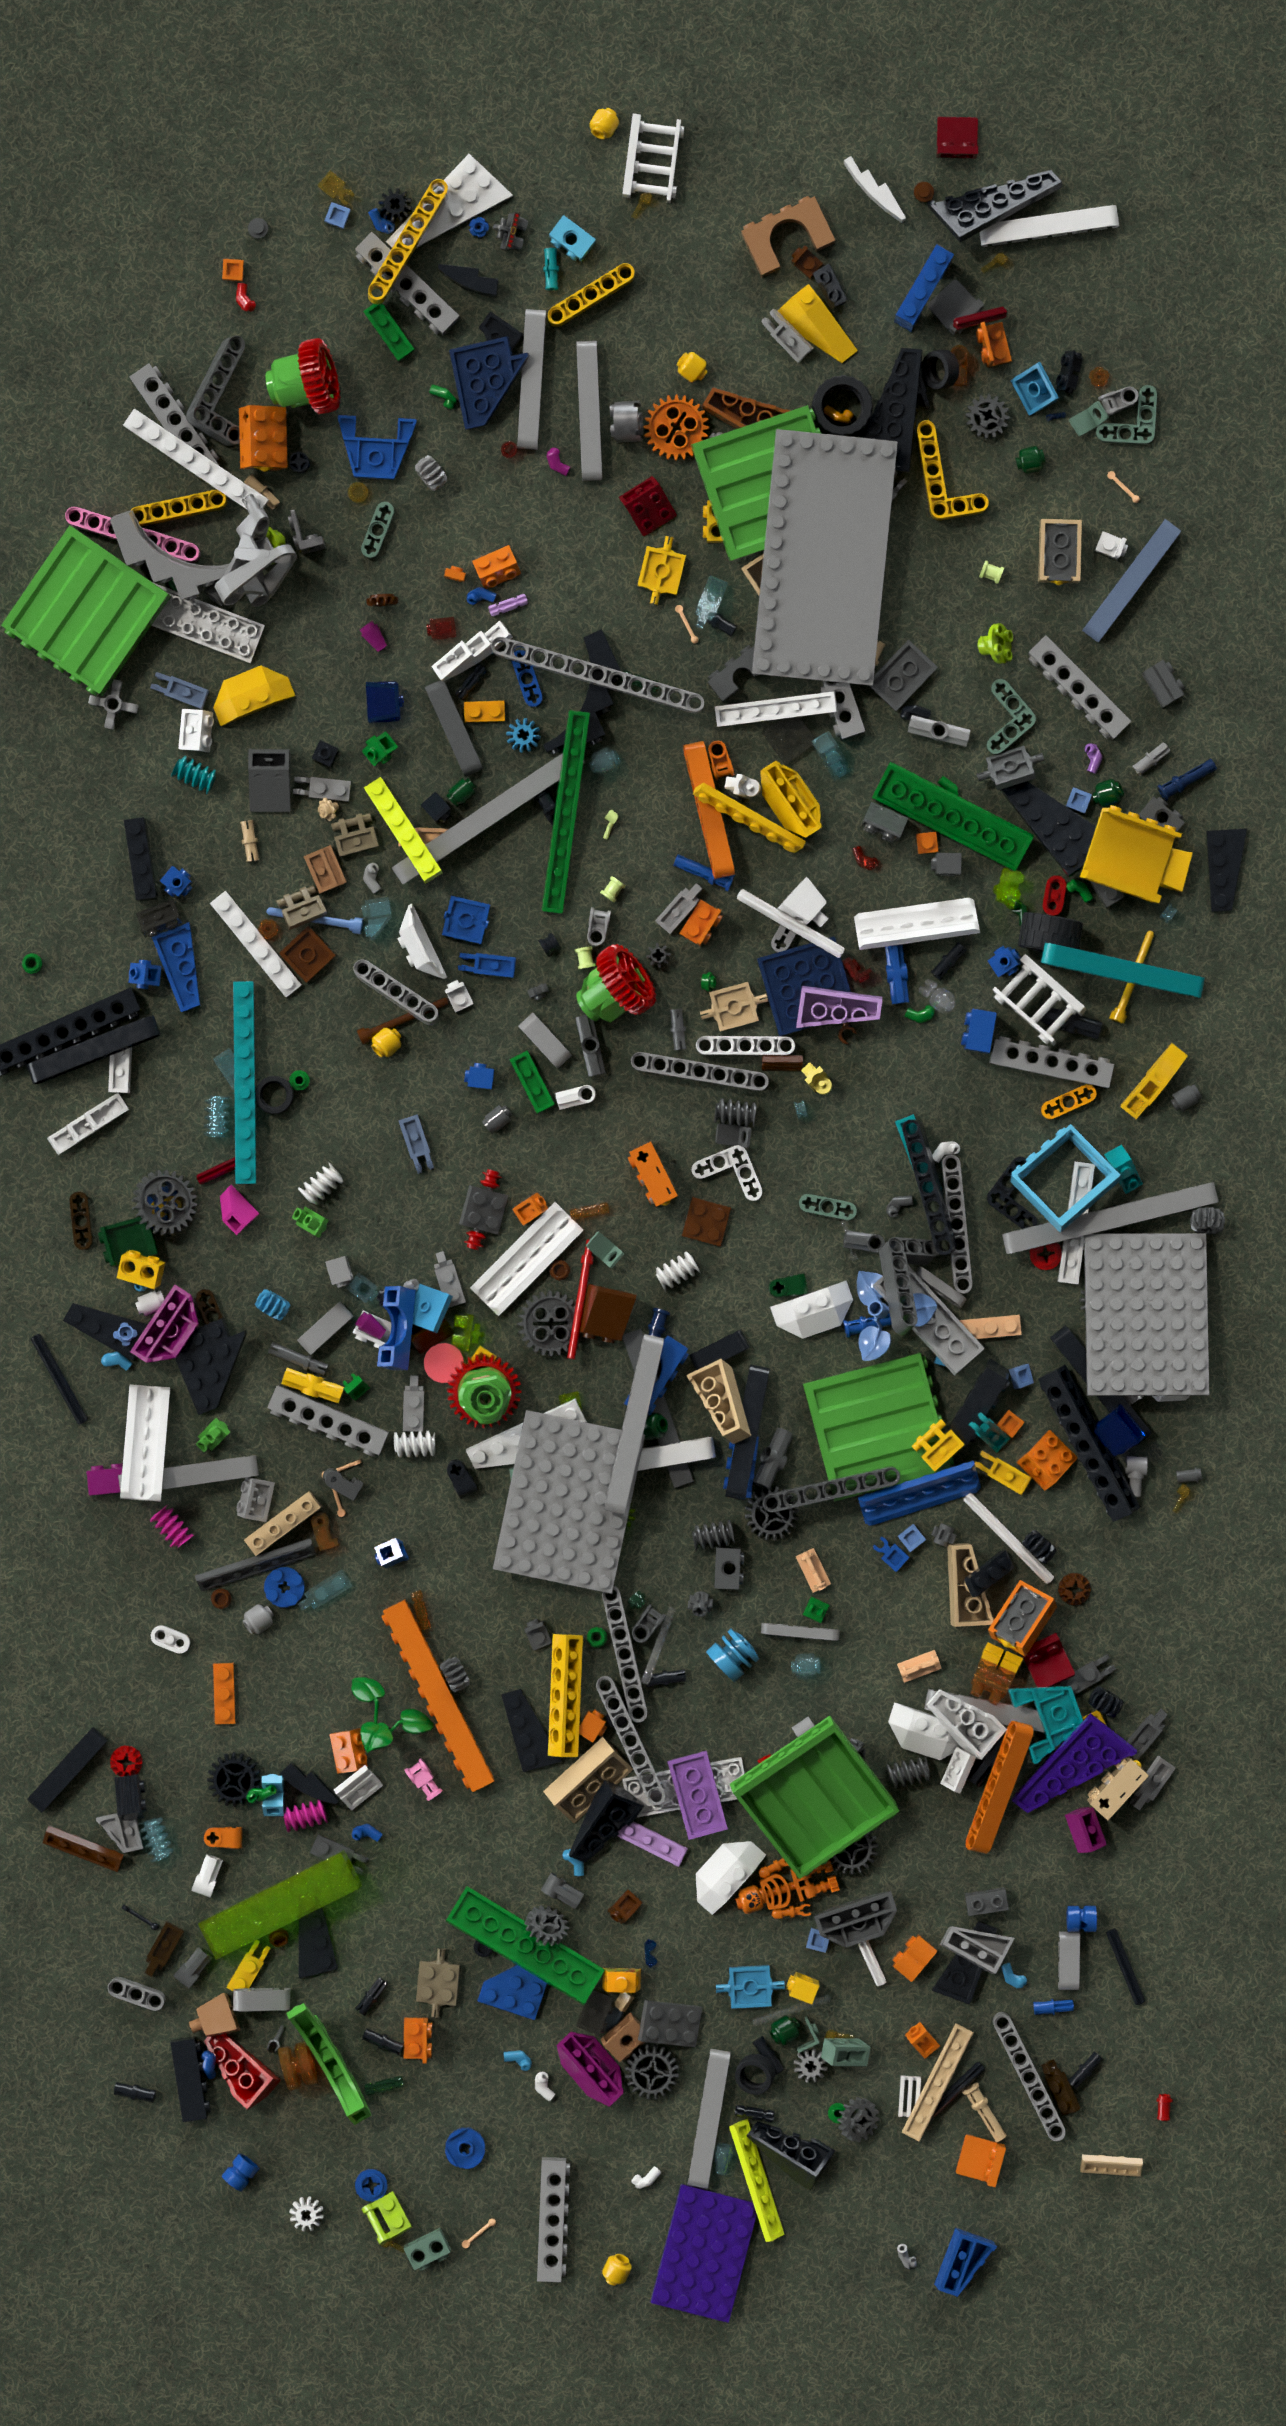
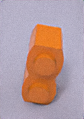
M919 1934L916 1937L911 1936L905 1944L907 1946L906 1950L903 1953L899 1951L892 1959L894 1961L893 1967L911 1982L937 1953V1950Z

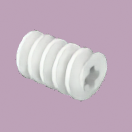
M329 1162V1169L322 1166L323 1174L318 1171L316 1172L318 1179L310 1177L311 1185L304 1182L306 1189L298 1188L303 1196L315 1205L319 1204L317 1197L322 1200L325 1199L323 1192L331 1194L329 1187L337 1188L336 1181L340 1184L343 1183L341 1175Z
M688 1252L684 1253L685 1259L677 1256L678 1263L670 1260L671 1267L664 1263L663 1271L659 1267L656 1268V1276L665 1292L666 1285L670 1288L674 1287L673 1281L679 1285L681 1283L680 1277L685 1281L688 1280L687 1273L692 1277L695 1276L694 1269L701 1273L693 1257Z
M421 1431L418 1432L417 1437L414 1436L413 1432H410L408 1438L405 1432H402L401 1438L398 1437L397 1432H394L395 1453L397 1452L399 1458H402L404 1452L407 1457H410L412 1451L415 1457L419 1456L420 1451L424 1457L427 1456L428 1451L431 1456H434L436 1452L435 1432L432 1437L429 1431L426 1432L425 1437H423Z

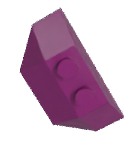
M174 1285L130 1352L146 1363L177 1358L199 1325L192 1295Z
M569 2032L556 2045L562 2067L587 2096L609 2107L623 2094L620 2067L594 2036Z

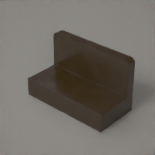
M444 1317L438 1333L412 1325L411 1341L421 1354L453 1335L454 1331Z

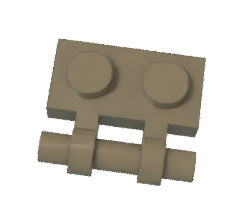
M362 813L357 814L354 818L346 820L342 818L338 819L339 822L331 823L333 831L341 829L342 835L334 837L340 857L379 846L374 827H365L366 822L372 821L370 813L362 815ZM359 826L358 831L348 833L347 827Z
M314 886L300 888L298 892L291 895H283V898L276 901L279 908L283 906L288 907L282 910V915L290 930L327 915L319 895L310 897V895L316 893ZM300 899H303V900H304V901H302V902H300V903H297V904H295V905H294V903H293V902L298 901V900H300Z

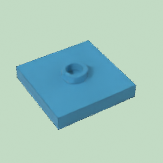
M419 1284L415 1294L412 1325L438 1333L453 1296Z

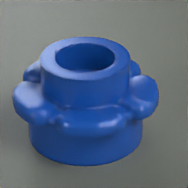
M482 217L471 220L469 224V231L473 236L483 237L489 230V224Z

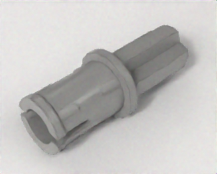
M1161 743L1150 753L1147 752L1146 756L1132 767L1141 776L1150 767L1156 766L1157 762L1170 752V748L1167 744Z

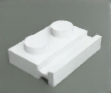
M364 1765L336 1787L334 1791L352 1811L381 1788L383 1784Z

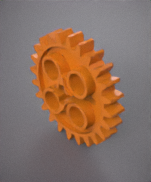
M677 394L674 400H671L668 395L667 402L660 398V406L654 403L655 411L648 410L651 418H645L649 425H645L644 429L649 430V432L644 436L645 438L651 437L647 444L655 445L652 449L653 452L658 449L660 450L659 457L664 453L667 454V460L670 459L671 455L674 456L675 461H677L680 455L685 460V454L687 453L693 457L691 445L703 441L701 440L702 438H708V435L703 432L709 430V426L703 425L708 421V418H702L705 410L699 412L700 404L693 406L694 399L686 402L685 395L682 400H679ZM670 409H675L679 414L677 418L671 419L667 416V412ZM686 412L685 418L680 423L681 431L677 430L670 443H666L673 431L671 425H676L682 413ZM686 420H694L696 426L693 429H687L684 425ZM659 427H666L668 434L659 436L657 434ZM677 437H683L686 443L679 447L675 445L674 440Z

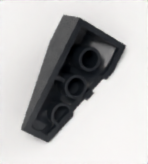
M605 1780L590 1804L569 1856L586 1863L604 1847L605 1842L611 1837L615 1838L619 1835L618 1831L626 1824L629 1826L634 1822L643 1809L644 1804L623 1787Z

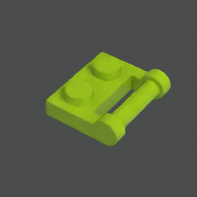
M393 2191L361 2209L373 2226L380 2245L387 2243L412 2228ZM378 2208L390 2229V2232L386 2234L374 2213Z

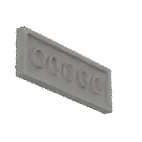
M908 1265L913 1294H925L933 1298L937 1303V1310L932 1319L924 1326H914L912 1330L955 1376L985 1348ZM882 1276L874 1283L873 1287L888 1303L884 1278Z

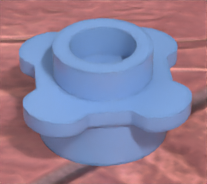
M124 1322L121 1323L118 1331H114L113 1337L120 1340L123 1346H129L130 1341L137 1337V1331Z

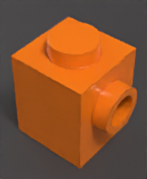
M596 1709L593 1712L588 1710L579 1725V1734L591 1742H594L597 1735L601 1737L607 1728L604 1725L606 1720L603 1719L605 1715Z

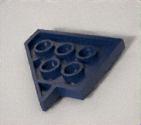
M507 336L449 350L466 430L488 424L530 356L529 353L512 356L510 341Z

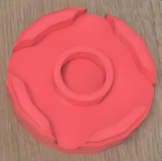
M439 1343L431 1347L426 1353L424 1369L427 1375L434 1381L448 1383V1381L454 1380L450 1376L451 1373L457 1375L455 1367L462 1368L461 1361L464 1362L461 1351L454 1345Z

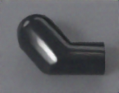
M919 705L904 706L901 709L900 718L910 720L911 715H917L928 719L931 710Z

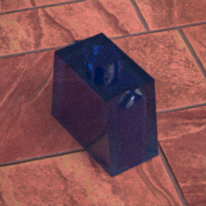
M366 682L368 723L399 721L401 718L400 707H404V697L399 695L398 682Z
M1121 1404L1096 1424L1097 1429L1094 1431L1101 1439L1102 1444L1114 1456L1124 1454L1146 1436L1145 1432Z

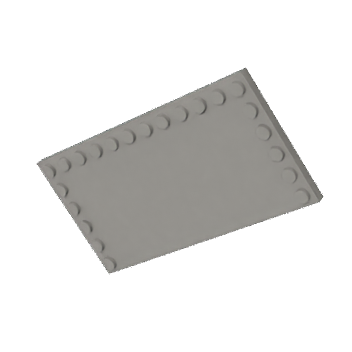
M776 429L752 674L873 686L897 441Z

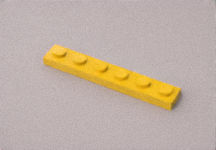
M704 782L695 788L693 795L698 797L699 801L714 806L718 812L728 814L734 821L749 826L750 830L763 834L769 841L782 845L785 850L796 853L804 847L806 841Z

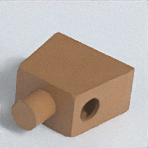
M226 1993L220 1994L197 2008L199 2018L189 2022L193 2033L203 2030L205 2036L208 2037L241 2030L229 1995Z

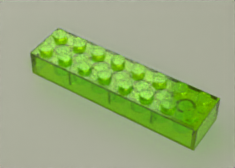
M342 1850L201 1920L198 1925L217 1960L359 1889L362 1884L345 1850Z

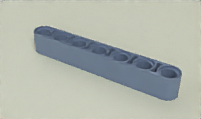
M1166 519L1163 521L1082 630L1096 642L1101 640L1180 534V529Z

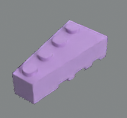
M802 986L796 1028L880 1019L882 997Z

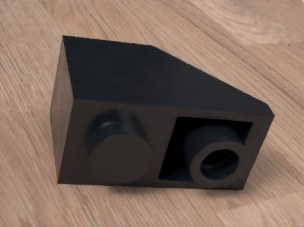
M436 792L421 804V807L436 824L439 822L444 824L451 817V808Z

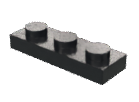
M1002 1550L964 1579L972 1597L979 1596L1014 1568L1007 1551Z

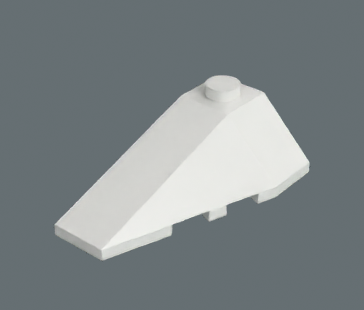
M938 1690L926 1704L963 1750L976 1756V1759L982 1760L1007 1730L993 1715L973 1705H969L942 1690Z

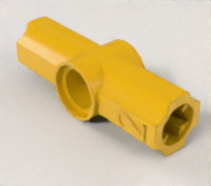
M288 1367L281 1383L285 1386L301 1390L302 1393L309 1396L321 1397L338 1404L344 1390L343 1386L325 1381L322 1377H317L310 1373L305 1374Z

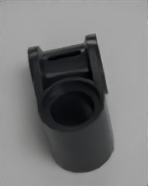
M455 1459L449 1462L447 1473L460 1499L479 1490L476 1483H474L473 1477L469 1474L461 1460ZM452 1465L461 1466L459 1474L451 1472L453 1469Z

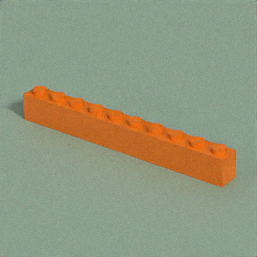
M406 1599L384 1609L382 1619L386 1626L390 1625L393 1631L391 1637L395 1644L399 1643L402 1649L399 1653L404 1663L408 1661L411 1667L408 1670L413 1681L417 1679L420 1685L417 1688L422 1699L426 1697L429 1703L426 1706L431 1717L435 1716L438 1722L435 1726L440 1735L444 1734L447 1740L444 1744L449 1753L453 1752L456 1758L453 1762L457 1770H462L465 1776L462 1778L467 1789L471 1788L472 1792L494 1782L495 1779Z

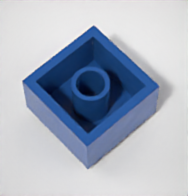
M971 1009L970 1013H966L964 1025H968L967 1033L964 1032L961 1039V1045H964V1050L990 1053L996 1012Z

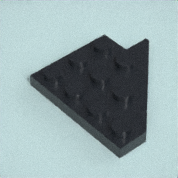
M224 1318L197 1328L178 1357L175 1358L198 1415L219 1407L247 1335L245 1330L231 1336Z

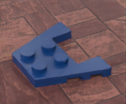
M338 415L354 478L395 480L417 424V419L398 418L397 439L355 437L356 416Z

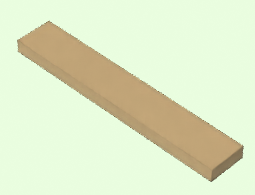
M955 2024L902 2130L903 2134L920 2142L974 2032Z

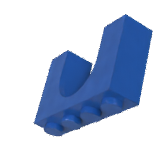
M936 244L896 313L895 323L912 332L932 292L952 263L953 253Z

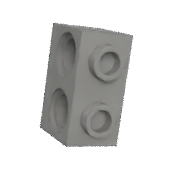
M347 1256L325 1262L332 1285L337 1284V1287L349 1285V1280L354 1279Z

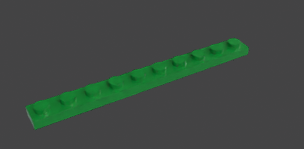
M569 710L542 903V911L563 913L589 724V712Z

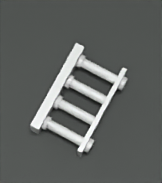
M633 114L622 193L624 198H631V193H635V191L667 195V203H671V198H675L677 186H673L678 142L679 138H683L684 126H681V120L677 119L676 127L644 123V121H641L640 114ZM646 131L675 135L674 146L668 147L642 143V141H638L639 133ZM643 151L672 155L671 167L639 163V161H635L636 153ZM638 171L670 175L668 187L639 184L637 181H633V175L638 173Z
M1025 954L1020 959L1023 964L1022 970L1002 991L996 987L992 989L996 994L994 998L1002 1005L1006 1003L1040 1033L1038 1037L1045 1044L1050 1042L1054 1046L1056 1041L1052 1036L1072 1014L1078 1013L1082 1016L1086 1008ZM1033 973L1038 977L1037 983L1015 1005L1007 997L1028 974L1031 975ZM1048 986L1052 990V996L1030 1018L1022 1010L1042 988ZM1064 1000L1067 1003V1009L1046 1031L1043 1030L1037 1023L1057 1001Z

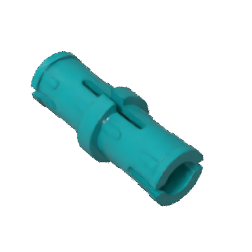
M545 248V266L543 267V272H545V290H558L557 272H559V266H557V249Z

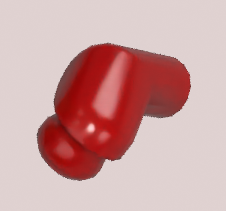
M238 283L236 292L237 304L246 312L254 311L256 303L246 296L248 285Z

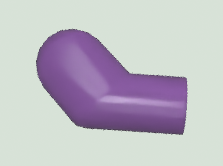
M1089 743L1085 746V752L1090 759L1087 771L1096 774L1103 756L1097 745Z

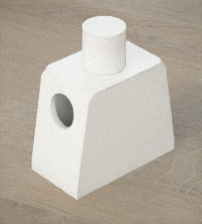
M807 877L800 882L777 908L804 925L813 920L821 927L829 919L820 911L826 904V900Z

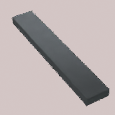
M307 1539L195 1575L200 1590L205 1591L316 1555V1550L311 1539Z

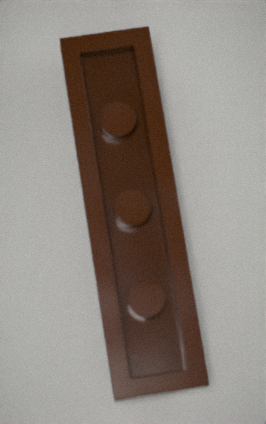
M48 1826L42 1842L115 1872H118L124 1854L118 1853L115 1850L105 1848L97 1843L87 1841L77 1835L69 1834L51 1826Z

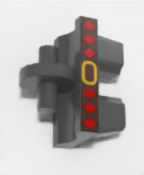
M509 213L507 219L501 218L500 225L494 224L493 229L498 231L497 238L502 239L500 249H522L523 239L515 237L516 230L526 231L528 220L520 217V213Z

